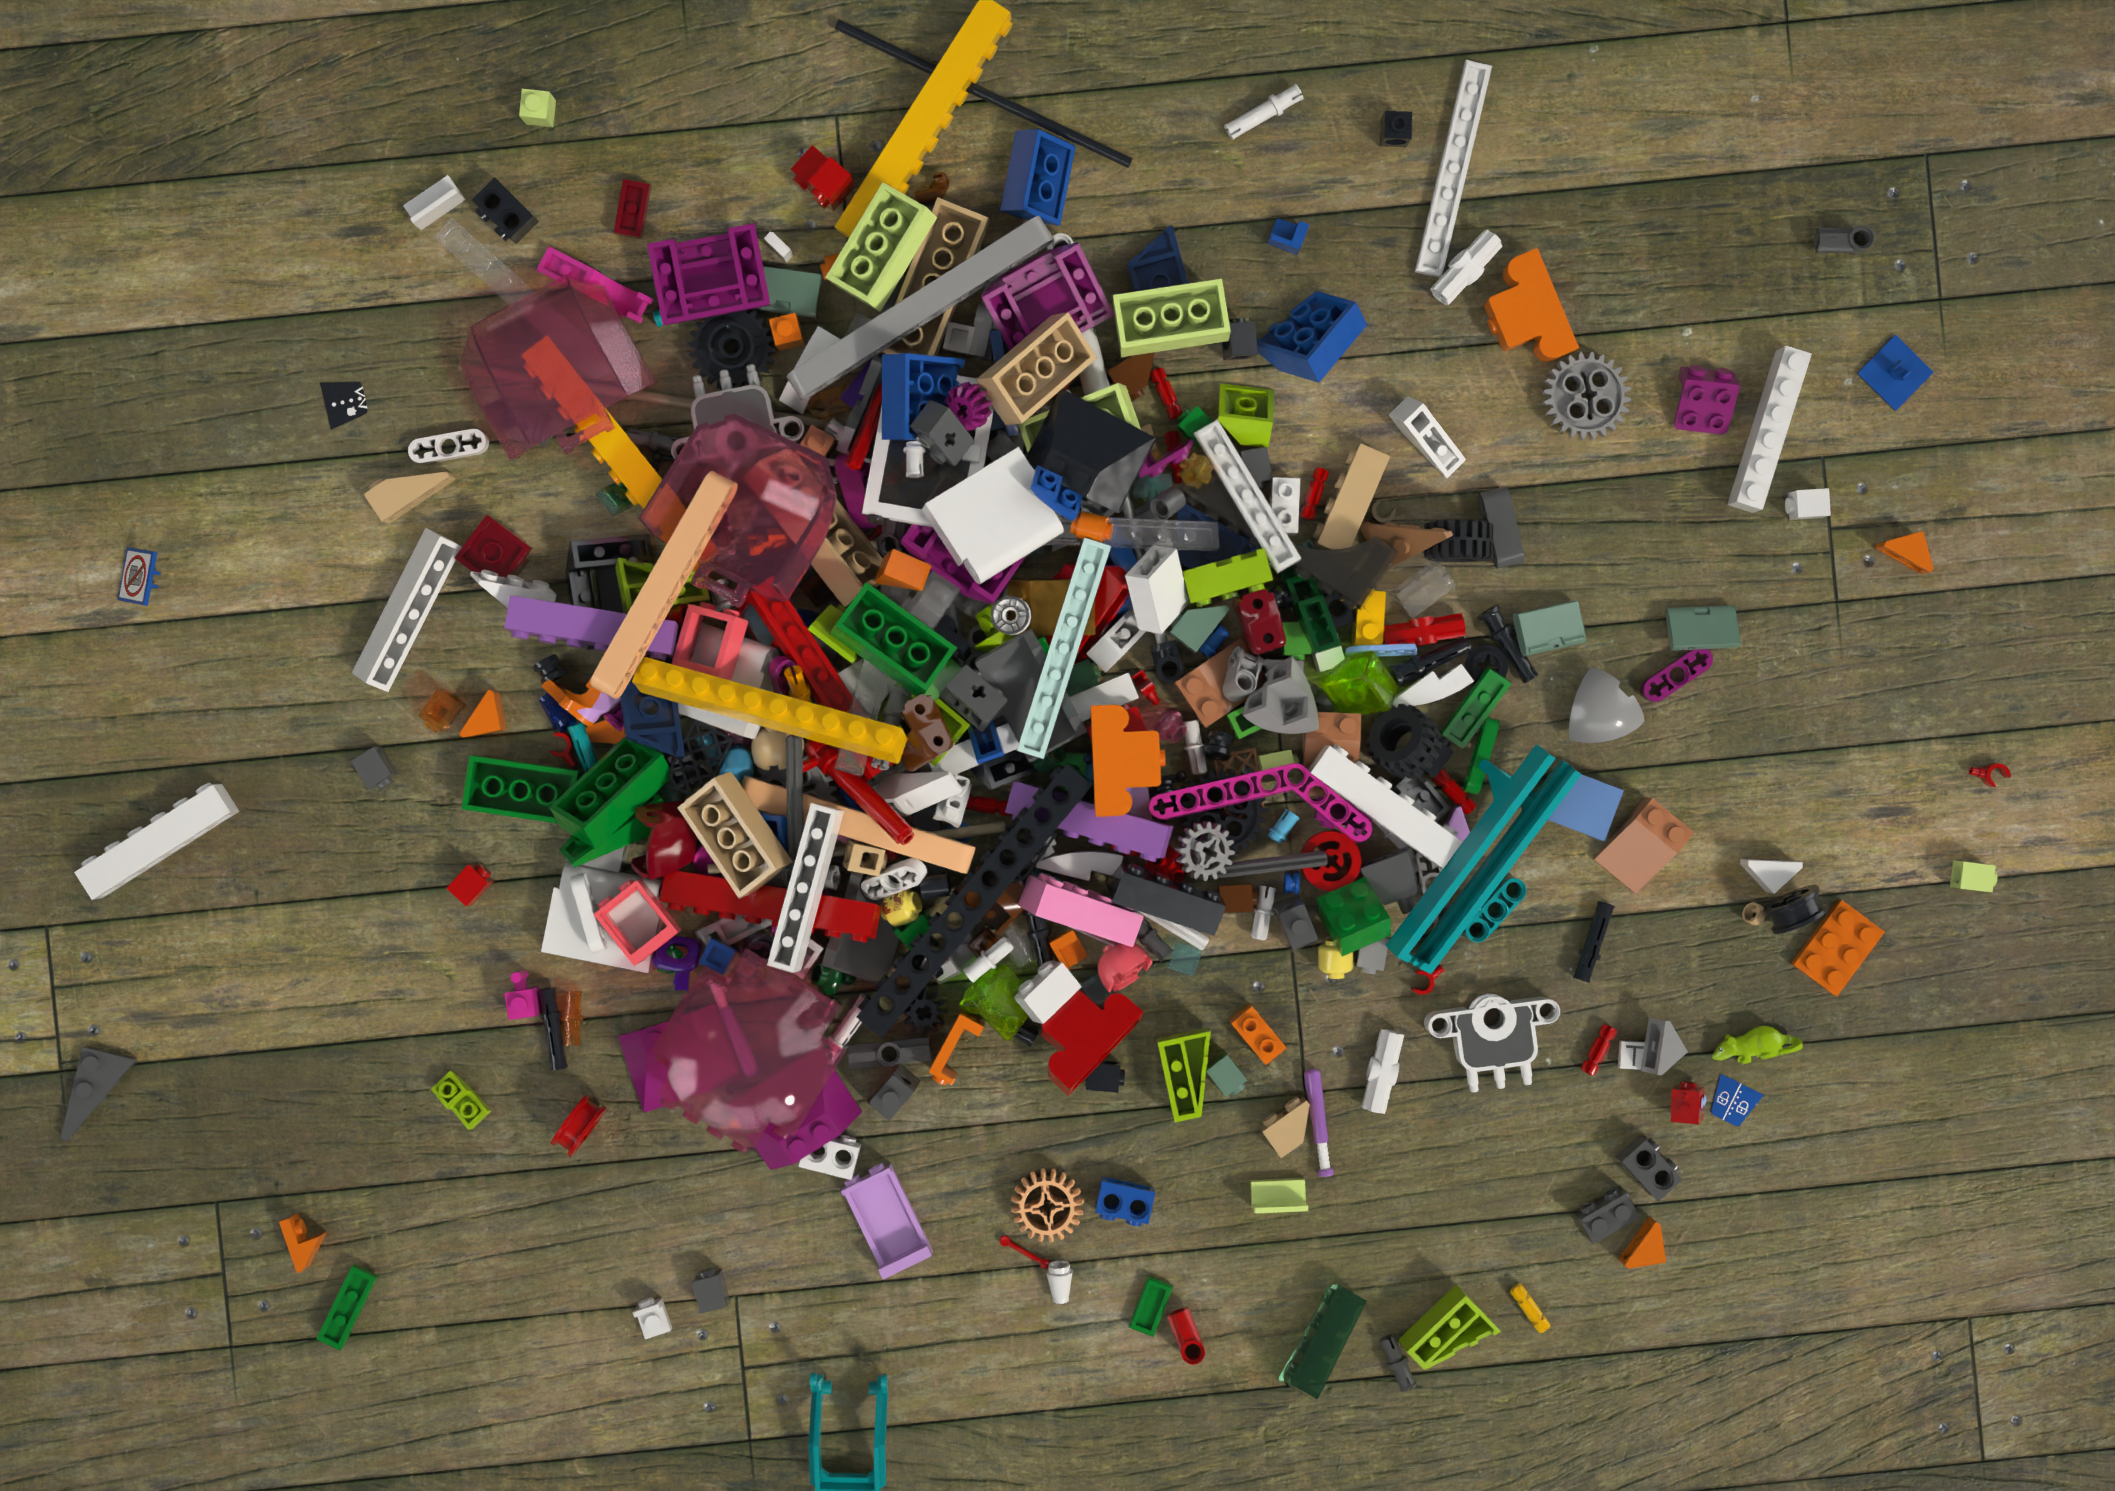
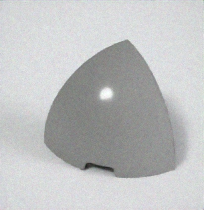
M1293 657L1285 659L1265 674L1266 682L1260 689H1255L1247 698L1243 716L1251 723L1263 729L1285 734H1300L1319 730L1318 712L1312 690L1302 669Z
M1591 667L1584 676L1573 702L1569 722V740L1583 743H1598L1623 737L1644 723L1642 709L1633 695L1628 697L1618 687L1620 684L1619 680L1598 668Z

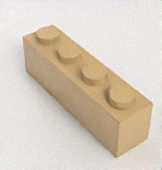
M1361 443L1356 449H1350L1345 461L1349 466L1346 473H1340L1334 488L1338 489L1334 499L1330 497L1326 504L1324 513L1328 515L1324 524L1319 522L1313 535L1317 539L1314 546L1342 558L1348 556L1390 459L1389 455Z

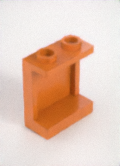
M961 1008L930 1066L929 1073L933 1074L931 1078L944 1086L947 1083L954 1084L957 1072L946 1067L945 1064L964 1029L979 1037L985 1026V1020Z

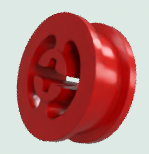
M1322 831L1311 836L1305 842L1301 853L1313 852L1321 843L1335 841L1338 844L1337 848H1326L1323 851H1326L1329 856L1335 854L1334 861L1340 867L1344 863L1343 854L1347 852L1349 856L1347 871L1335 880L1323 879L1324 873L1338 872L1330 865L1327 867L1318 866L1316 869L1312 867L1301 868L1304 877L1315 887L1326 891H1334L1352 883L1356 879L1361 868V855L1355 842L1345 834L1336 831Z
M588 1094L580 1100L550 1142L553 1146L558 1143L568 1150L567 1156L570 1158L589 1137L607 1110L605 1106L599 1108L590 1101L591 1096Z

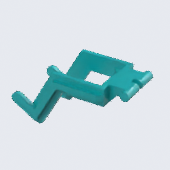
M811 1372L810 1388L812 1396L808 1441L810 1484L815 1487V1491H880L881 1488L886 1486L888 1375H878L877 1381H869V1395H876L874 1470L869 1473H829L822 1468L821 1430L824 1394L832 1393V1380H825L824 1374H818L817 1377L816 1372Z

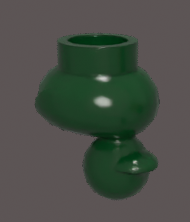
M820 963L815 965L811 973V983L817 985L819 991L824 995H834L837 993L841 983L851 985L857 979L855 976L822 966Z

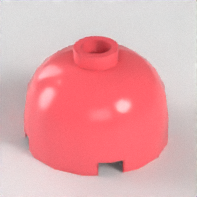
M1113 941L1111 943L1115 946L1108 944L1103 948L1104 954L1099 959L1097 968L1099 978L1109 993H1111L1112 989L1114 992H1117L1127 987L1139 978L1137 974L1142 968L1146 972L1152 965V959L1140 945L1134 943L1133 947L1121 943L1117 944Z

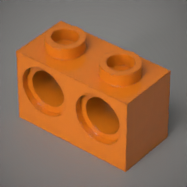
M1250 1003L1229 1019L1233 1027L1265 1065L1286 1049V1046Z

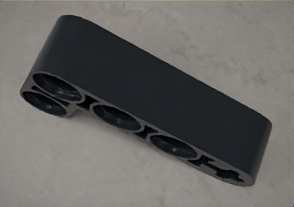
M937 803L911 814L913 827L927 832L943 830L941 820L933 819ZM920 860L927 869L926 876L920 882L922 899L929 900L949 897L952 894L949 869Z

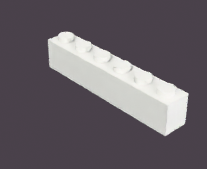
M1789 346L1776 350L1727 505L1751 513L1763 510L1812 355L1811 353Z
M425 528L352 674L369 685L389 692L456 560L454 557L462 548L461 545Z
M1335 744L1332 748L1329 745H1325L1308 768L1310 773L1432 863L1444 868L1462 843L1456 837L1458 832L1447 824L1441 827L1434 821L1436 816L1425 808L1419 811L1412 806L1415 801L1403 792L1399 795L1390 790L1393 785L1381 776L1377 779L1368 774L1371 769L1357 760L1354 764L1346 758L1349 753Z
M211 783L201 786L196 790V796L188 799V797L183 798L173 804L174 809L169 813L161 812L152 817L150 825L145 828L140 826L127 834L128 839L121 843L116 841L104 848L105 853L98 858L94 855L81 863L82 868L74 873L92 900L104 898L238 813V808L222 784L212 785Z
M819 803L810 804L769 955L768 966L792 973L802 969L844 810Z

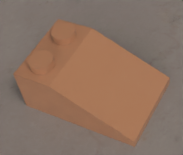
M1241 638L1174 682V685L1203 728L1208 727L1247 700L1249 696L1248 694L1240 701L1233 702L1225 697L1222 690L1228 668V660L1232 651L1237 646H1240L1244 649V652L1250 654ZM1262 669L1259 673L1256 690L1260 689L1267 680Z
M1318 712L1319 730L1302 733V765L1308 769L1325 745L1333 748L1335 744L1349 753L1346 758L1354 764L1357 760L1359 761L1361 714ZM1301 772V781H1302L1303 778H1304V775H1303V773ZM1313 787L1309 791V797L1325 796L1323 789L1320 787Z
M1644 797L1593 860L1636 894L1682 849L1694 832L1655 799Z

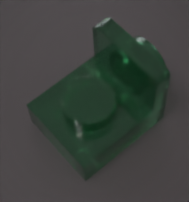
M623 482L619 485L613 483L606 486L596 494L612 516L633 507L631 501L624 494L628 489Z

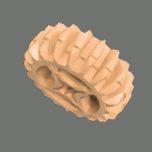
M1041 1168V1177L1037 1178L1036 1173L1032 1171L1030 1172L1032 1181L1030 1182L1026 1177H1023L1021 1182L1025 1188L1016 1185L1015 1191L1020 1195H1013L1011 1197V1201L1018 1204L1011 1207V1212L1020 1213L1014 1217V1222L1024 1221L1019 1230L1024 1232L1030 1228L1028 1233L1030 1239L1034 1237L1035 1233H1038L1039 1242H1043L1044 1235H1049V1242H1054L1053 1234L1057 1233L1058 1237L1062 1240L1064 1239L1062 1230L1065 1229L1070 1234L1073 1232V1228L1069 1223L1079 1225L1080 1220L1074 1215H1083V1209L1076 1207L1084 1203L1083 1198L1076 1197L1081 1193L1079 1187L1071 1189L1075 1184L1073 1178L1066 1183L1064 1182L1066 1179L1065 1172H1062L1060 1177L1057 1178L1056 1169L1051 1170V1176H1046L1045 1168ZM1049 1185L1060 1188L1068 1198L1063 1199L1062 1197L1052 1195ZM1041 1186L1040 1197L1036 1200H1031V1203L1025 1204L1028 1194L1033 1189ZM1045 1193L1047 1194V1199L1050 1200V1204L1054 1203L1051 1205V1210H1049L1050 1217L1047 1216V1210H1044V1207H1040L1044 1205ZM1064 1207H1069L1067 1215L1060 1222L1054 1224V1214L1057 1211L1063 1210ZM1027 1212L1040 1214L1044 1218L1045 1225L1033 1221Z

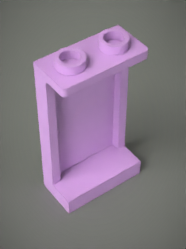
M879 1163L868 1170L869 1174L861 1178L859 1175H855L852 1177V1180H845V1185L842 1186L840 1192L842 1196L846 1197L874 1254L882 1279H886L931 1257L933 1249L892 1164L884 1166L883 1163Z

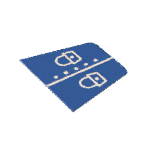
M1720 1074L1711 1113L1735 1126H1740L1764 1095Z

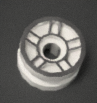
M1005 596L997 600L991 611V621L994 627L1001 633L1008 635H1017L1025 631L1030 625L1032 618L1031 609L1028 604L1021 598L1014 596ZM1013 610L1016 613V618L1013 621L1006 619L1007 611Z

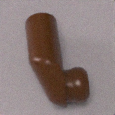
M944 172L934 174V180L929 189L915 192L918 203L936 202L937 197L943 199L950 183Z

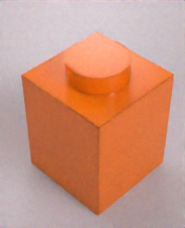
M796 313L769 319L775 346L779 351L805 345L801 325Z

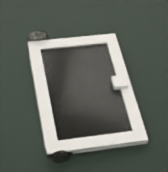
M957 375L956 381L959 382V385L964 382H970L971 385L978 384L976 378ZM990 404L988 408L994 412V407ZM881 407L862 515L867 516V522L882 525L884 519L933 527L922 511L925 503L984 468L993 413L987 418L988 421L985 425L967 431L974 439V442L956 466L945 462L943 464L937 463L930 457L931 451L925 447L926 452L923 453L924 476L921 478L906 477V453L903 452L906 443L910 441L882 440Z

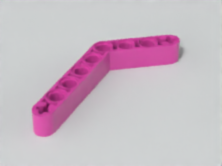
M1298 763L1154 796L1149 803V810L1156 819L1168 820L1293 791L1352 841L1364 842L1372 833V826L1367 818L1320 779L1311 774L1303 765ZM1293 769L1300 770L1304 775L1303 780L1298 784L1291 783L1287 778L1288 773ZM1273 776L1277 781L1276 787L1272 790L1264 789L1261 786L1263 777ZM1239 782H1246L1250 786V791L1245 796H1238L1234 792L1235 785ZM1313 787L1322 788L1325 793L1324 798L1318 802L1311 800L1309 797L1310 789ZM1212 788L1222 790L1223 797L1219 802L1213 803L1208 800V792ZM1186 794H1192L1196 797V804L1190 809H1186L1181 805V799ZM1176 796V805L1180 810L1179 812H1175L1174 807L1166 808L1163 815L1159 811H1155V807L1159 806L1158 801L1163 800L1165 804L1173 803L1171 797ZM1336 804L1342 805L1346 810L1345 817L1334 819L1330 814L1332 806ZM1351 813L1356 816L1352 819L1356 825L1365 824V836L1359 834L1356 837L1353 834L1355 829L1350 824L1347 825V828L1342 826L1348 820Z

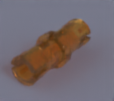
M564 991L565 1015H562V1021H564L563 1046H571L572 1034L573 1046H581L580 1023L583 1021V1015H581L582 991H574V1002H572V991Z

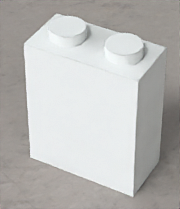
M1153 545L1125 575L1139 630L1162 634L1189 604L1176 548Z

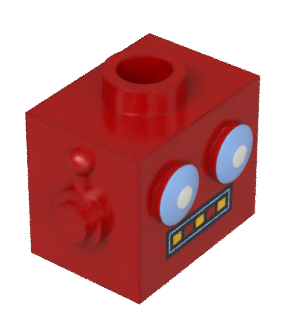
M1680 1082V1085H1676L1672 1089L1671 1122L1699 1125L1703 1121L1706 1104L1705 1087H1699L1695 1082Z

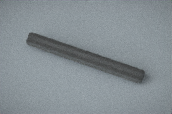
M788 735L786 737L788 855L793 861L788 868L793 871L804 830L802 737Z
M1326 851L1232 862V865H1224L1225 874L1217 872V879L1325 866L1328 863Z

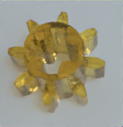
M1192 453L1189 459L1185 458L1180 463L1182 469L1178 476L1182 477L1186 486L1199 489L1202 483L1208 484L1213 477L1210 472L1214 466L1210 465L1207 456Z

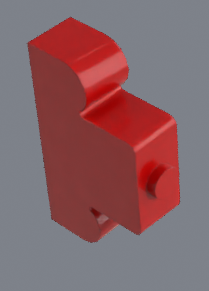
M1076 564L1064 565L1060 572L1052 579H1071ZM1118 565L1104 567L1095 596L1096 635H1083L1073 667L1082 665L1088 656L1086 653L1098 642L1130 596L1125 577L1127 572ZM1047 636V643L1049 645V648L1053 636Z
M1078 990L1042 1024L1041 1036L1058 1050L1049 1059L1047 1073L1050 1080L1067 1096H1070L1142 1020L1144 1012L1129 998L1119 993L1108 996L1104 1002L1103 1010H1101L1084 993Z

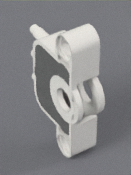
M1486 993L1475 998L1468 1009L1466 1007H1458L1428 1013L1424 1019V1026L1431 1035L1437 1038L1453 1037L1455 1055L1458 1062L1466 1068L1467 1081L1471 1092H1478L1479 1081L1477 1072L1487 1070L1494 1071L1496 1086L1498 1089L1505 1088L1504 1068L1520 1066L1523 1084H1532L1531 1062L1538 1053L1535 1026L1555 1022L1560 1016V1008L1555 1001L1543 996L1511 1000L1509 1002L1496 994ZM1545 1003H1549L1551 1011L1547 1016L1542 1017L1540 1015V1007ZM1491 1008H1497L1500 1013L1498 1022L1493 1026H1486L1484 1023L1486 1011ZM1436 1018H1443V1028L1439 1031H1434L1432 1028L1433 1021Z

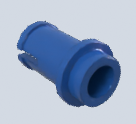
M1218 624L1198 650L1210 659L1212 655L1215 656L1217 654L1216 650L1230 635V632Z

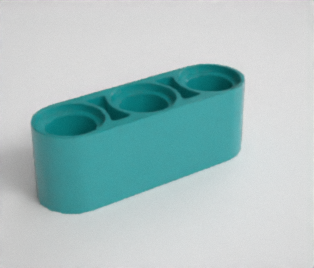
M1514 877L1503 878L1463 931V936L1477 943L1486 940L1524 899L1527 892L1524 882ZM1515 882L1518 887L1517 893L1509 897L1506 893V887L1508 884ZM1497 902L1500 908L1499 912L1491 917L1488 914V907L1491 903ZM1475 922H1479L1481 932L1477 936H1471L1469 932L1470 926Z

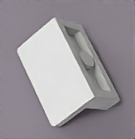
M447 175L403 206L411 216L410 220L422 230L466 199L453 180Z

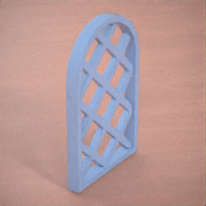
M1416 644L1352 646L1345 649V655L1352 657L1417 655Z

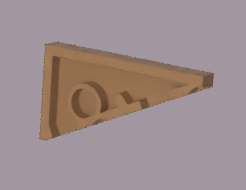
M1366 521L1360 526L1382 572L1453 536L1451 530L1447 531L1443 528L1429 530L1420 529V526L1402 524L1398 526L1394 523L1372 524V521Z

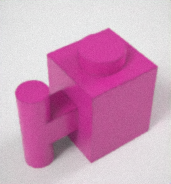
M525 969L511 974L510 979L514 983L515 989L504 993L508 1020L533 1017L542 1013L538 993L539 986L528 987L527 977L529 974Z

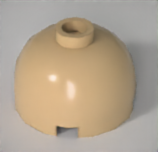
M761 726L756 739H752L751 742L752 757L756 766L764 770H770L769 766L778 765L779 770L786 769V737L792 734ZM802 738V760L805 757L806 743L804 738Z

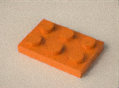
M1838 899L1790 964L1830 994L1837 997L1885 931L1846 902Z

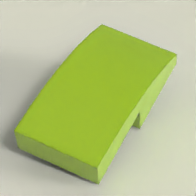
M451 1070L431 1088L446 1109H452L468 1130H472L491 1112L484 1101Z

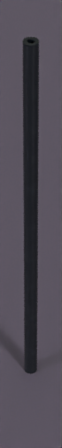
M840 19L836 23L835 30L930 75L937 67V65ZM971 82L966 92L1126 168H1129L1133 158Z

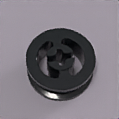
M1809 885L1791 891L1771 901L1764 907L1762 913L1764 916L1770 917L1773 923L1771 927L1773 934H1782L1803 927L1817 920L1829 910L1828 904L1822 903L1818 896L1820 892L1818 885Z

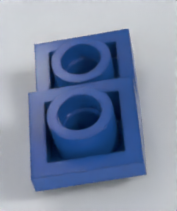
M1037 465L1030 489L1049 508L1063 517L1074 521L1078 516L1083 496L1061 485L1062 476Z

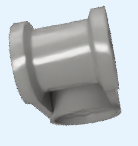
M1237 646L1232 651L1228 660V668L1222 688L1228 700L1233 702L1240 701L1256 689L1259 673L1264 661L1263 657L1250 655L1244 652V649L1240 646Z

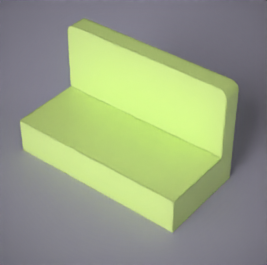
M1304 1178L1250 1180L1251 1207L1254 1213L1308 1211Z

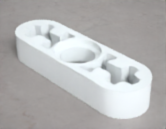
M478 429L440 434L413 440L408 447V454L413 461L419 464H430L482 454L488 449L489 439L484 432ZM473 435L482 439V442L477 444L478 448L475 449L472 445H463L465 451L462 452V443L459 437H462L464 442L472 441ZM447 439L454 440L456 448L451 454H445L442 451V443ZM420 445L428 449L435 448L438 456H436L435 452L431 451L424 453V458L416 454V451L420 450Z
M916 858L903 860L885 867L884 870L880 871L879 877L868 875L861 883V890L868 898L879 900L919 885L926 876V866ZM888 875L897 878L899 883L893 882Z
M586 873L572 876L571 886L589 948L592 953L607 949V941L603 926L594 916L598 909Z

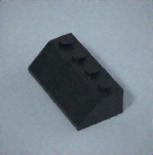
M1120 864L1109 878L1107 887L1112 903L1215 936L1226 909V904L1221 894L1214 890L1206 889L1204 892L1196 889V886L1189 882L1181 881L1177 883L1171 881L1170 877L1165 874L1155 872L1153 875L1144 872V868L1135 864H1129V866Z

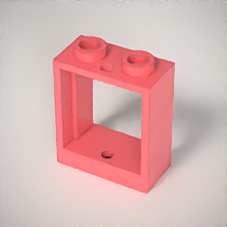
M700 602V606L689 604L672 665L731 681L748 621L739 618L740 612L724 608L722 613L715 611L717 606ZM704 616L727 622L714 668L691 662Z
M631 878L618 888L621 893L612 899L609 895L597 905L599 910L594 913V916L630 962L636 966L678 934L681 928L642 879L634 882ZM637 890L667 926L638 950L608 914Z

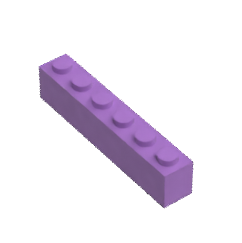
M510 595L504 628L509 633H512L511 637L528 640V636L539 637V641L544 643L556 644V640L567 641L566 645L570 647L583 648V645L586 644L594 646L596 651L606 652L627 614ZM663 621L645 653L650 654L649 658L666 661V657H674L679 625L676 621Z
M1014 781L1005 812L1013 814L1012 819L1014 820L1021 809L1024 807L1030 809L1035 803L1032 797L1039 790L1040 786L1023 781ZM1053 791V795L1058 801H1065L1068 797L1067 794ZM1084 799L1079 801L1058 827L1064 830L1063 835L1072 838H1079V835L1089 837L1088 842L1099 846H1104L1105 842L1115 845L1114 850L1126 854H1130L1131 850L1140 852V858L1156 862V858H1165L1173 830L1172 825L1131 813L1121 816L1095 817V803ZM1039 807L1036 811L1037 819L1041 822L1049 821L1050 811L1046 807Z

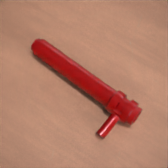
M809 740L806 743L805 752L808 759L802 761L803 773L817 767L823 774H828L897 844L904 846L913 839V828L844 760L843 754L837 748H832L831 745Z

